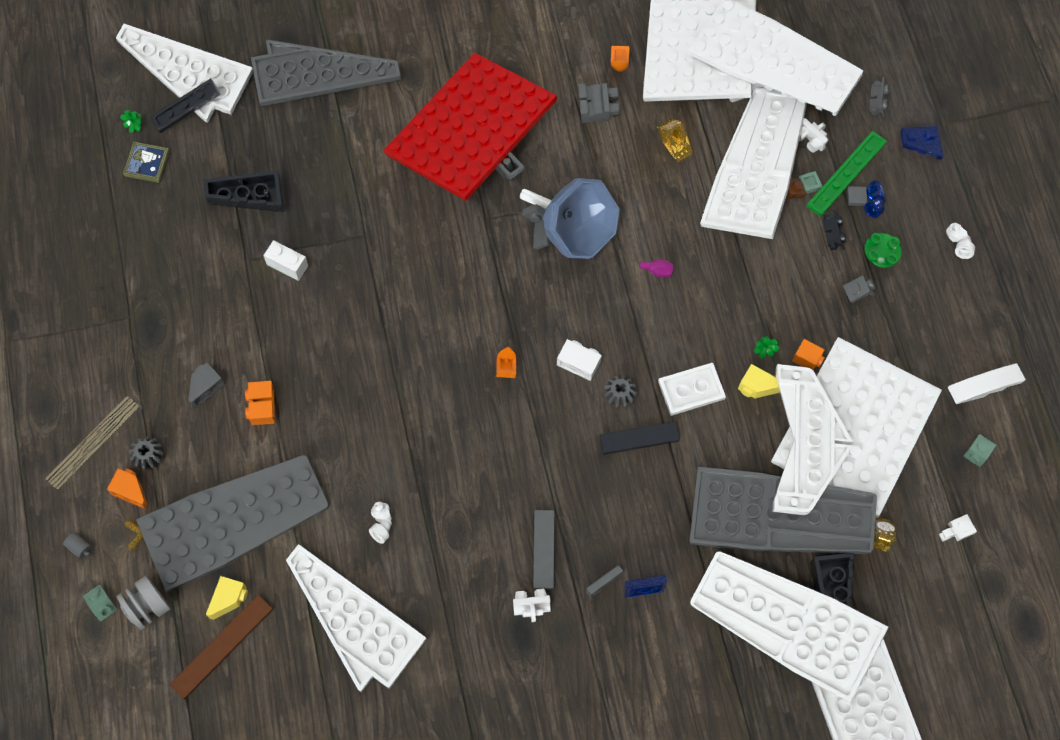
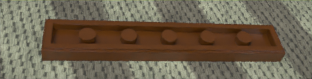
M258 595L169 685L185 700L273 609Z

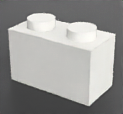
M274 240L264 254L268 266L298 281L308 267L305 256Z
M567 339L557 358V366L591 381L601 363L602 355L595 349L583 347L578 341Z

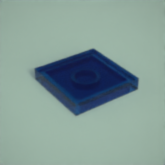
M666 575L625 581L623 595L625 598L661 593L664 591L667 583Z

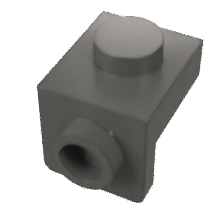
M863 275L843 285L851 303L868 295H875L873 281Z

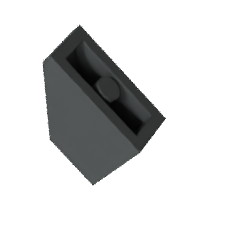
M511 152L496 168L504 179L510 180L525 169Z
M207 362L204 365L198 366L191 375L189 402L194 409L225 385L222 378Z

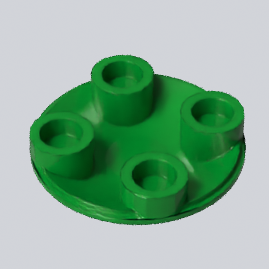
M885 233L872 234L865 244V254L868 260L874 265L883 268L895 265L901 257L900 240Z

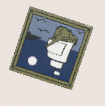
M133 142L123 172L124 176L160 183L170 153L169 148Z

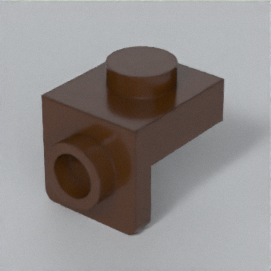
M790 179L785 202L789 198H803L806 195L800 179Z

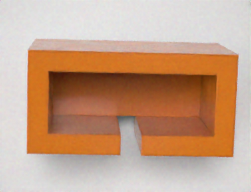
M272 381L248 382V389H245V399L249 401V407L245 408L246 419H249L252 425L275 424L274 386Z

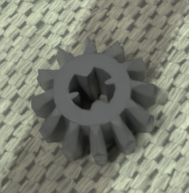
M615 375L614 381L608 379V385L604 386V391H606L604 397L610 398L609 404L615 402V407L618 408L619 404L622 403V406L625 408L627 402L633 403L632 397H636L637 392L634 391L636 385L631 384V378L625 380V376L622 375L621 379H619Z
M145 436L144 441L138 438L137 441L139 443H131L134 449L129 450L131 455L130 461L135 463L137 468L142 466L144 470H147L148 465L154 468L155 465L153 463H160L161 460L158 457L163 456V452L160 451L162 449L161 444L157 443L155 438L150 440L148 436Z

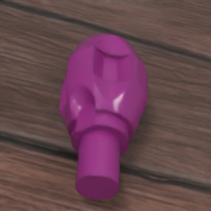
M667 260L640 261L639 268L646 269L657 277L666 278L672 275L673 264Z

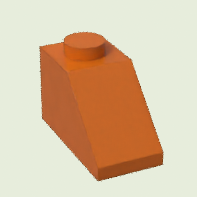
M118 468L107 488L109 493L147 510L148 504L136 473L129 469L123 471Z

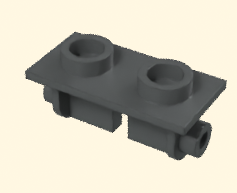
M882 77V82L874 81L871 85V98H877L870 99L869 107L872 115L882 113L883 117H885V112L889 108L887 95L890 94V85L886 83L884 77Z

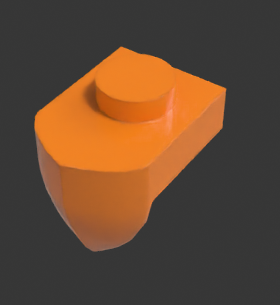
M612 46L611 67L614 70L622 72L629 67V46Z
M510 347L504 348L497 355L496 377H516V354Z

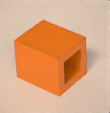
M804 339L792 361L814 370L816 366H821L825 358L822 356L824 349Z

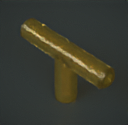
M127 520L125 527L136 533L135 537L127 545L133 551L144 538L139 526L131 520Z

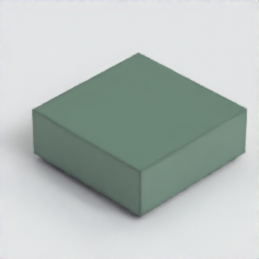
M816 171L798 177L803 184L806 194L818 191L823 187Z

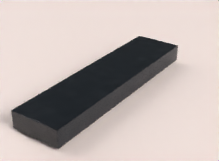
M210 78L152 115L151 119L157 130L162 133L221 94L214 81Z
M676 421L600 435L603 455L680 441Z

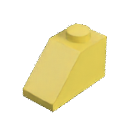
M752 364L738 387L743 395L753 398L780 393L776 377Z
M220 576L206 615L214 620L240 607L241 602L245 601L248 593L245 584Z

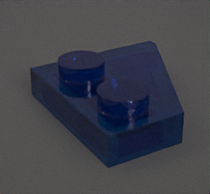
M937 126L901 129L900 134L903 148L915 150L924 155L928 153L937 156L936 159L942 160L944 155Z

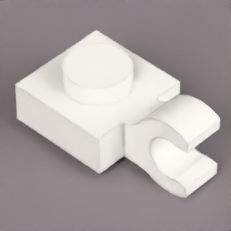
M966 514L949 522L950 528L943 530L939 536L942 541L954 536L957 541H960L975 534L977 531Z

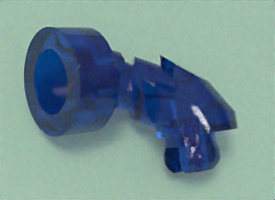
M873 180L866 187L870 200L865 204L864 209L870 217L877 218L884 212L885 193L883 185L879 181Z

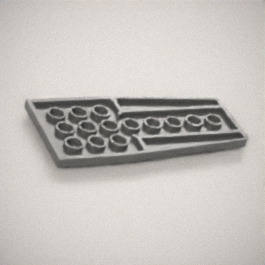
M302 455L192 494L140 517L136 521L165 591L169 592L230 564L328 509L329 505L308 458Z
M698 467L689 542L691 545L747 551L870 554L873 552L877 495L875 493L828 485L812 511L807 515L773 512V501L781 480L780 476L758 472Z

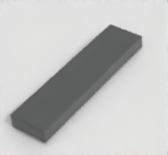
M534 510L533 590H553L554 510Z

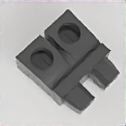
M607 83L591 86L578 84L581 123L601 120L608 121L610 116L619 115V103H609V100L618 99L617 88H608Z

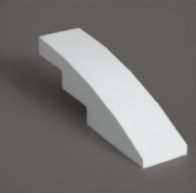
M1016 363L950 385L948 389L955 403L960 404L983 398L990 393L1002 391L1009 386L1021 384L1026 379Z

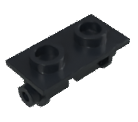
M833 210L834 215L825 214L823 218L825 232L832 231V233L826 234L827 245L830 247V250H836L837 246H841L845 250L846 236L844 231L841 232L840 227L843 226L842 217Z

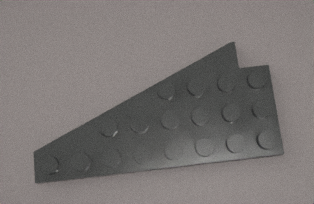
M266 40L268 54L251 57L260 107L401 80L398 62L395 60L273 40Z

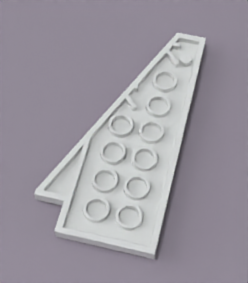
M123 24L116 37L117 41L179 98L211 78L221 95L195 111L207 123L215 109L232 115L253 74V67Z
M298 544L286 561L357 689L362 692L373 677L390 689L427 640L426 637Z

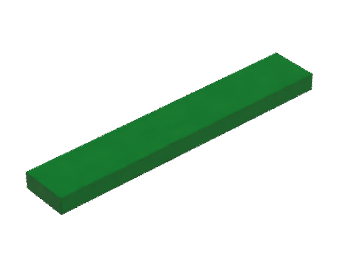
M872 131L808 202L806 207L822 217L884 147L887 141Z

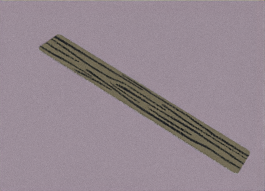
M125 397L46 477V480L56 489H59L133 414L139 405L130 397Z

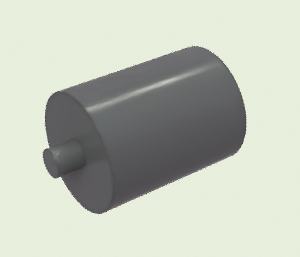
M75 532L71 533L63 543L79 559L89 556V552L92 549V546Z

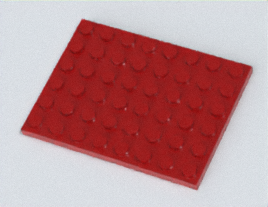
M474 53L383 151L388 157L467 201L558 99L555 94Z

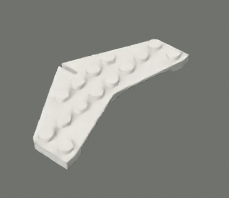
M777 364L776 379L794 441L773 501V512L807 515L812 511L851 450L853 441L814 371L807 367Z

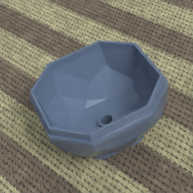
M576 178L561 189L546 207L543 215L546 236L561 254L567 258H593L616 234L620 209L601 180Z

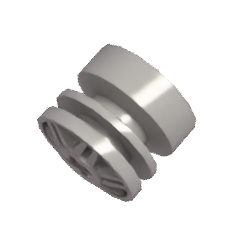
M146 575L135 582L138 590L136 594L129 588L125 590L129 599H126L122 593L116 596L119 600L120 608L126 617L140 630L145 628L141 620L143 617L149 624L152 623L149 615L150 612L160 617L170 610L165 599Z

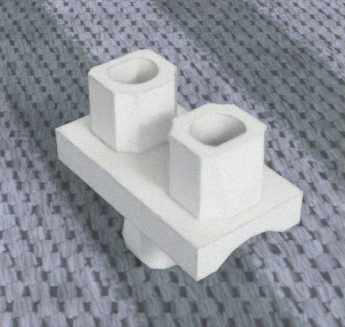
M804 118L799 141L807 138L809 140L807 148L812 153L817 150L823 151L828 142L826 138L827 133L824 131L826 125L824 123L817 125L815 122L811 124Z
M537 589L534 591L535 597L527 598L525 591H517L515 599H513L514 615L523 614V617H531V621L536 622L535 616L543 615V612H551L550 596H547L545 589Z

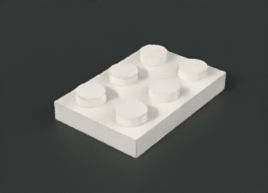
M713 363L658 379L671 416L725 400L726 398Z

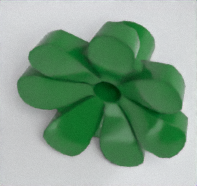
M125 110V114L120 116L121 120L125 121L123 123L124 127H129L130 133H134L135 130L140 131L142 128L140 125L142 123L141 114L136 111L131 113L130 110Z
M768 336L762 337L760 341L756 342L754 352L756 354L759 353L761 359H764L766 354L771 357L774 355V352L779 351L778 342L776 339L770 340Z

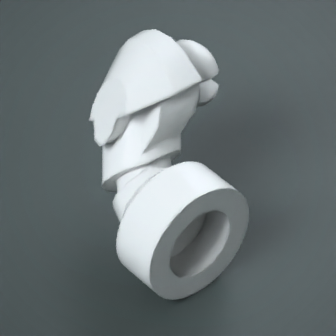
M952 223L946 232L952 242H958L955 254L962 259L973 257L975 246L971 243L967 231L960 224Z
M376 502L371 509V514L380 524L375 523L369 529V533L374 540L383 544L389 538L392 518L388 504Z

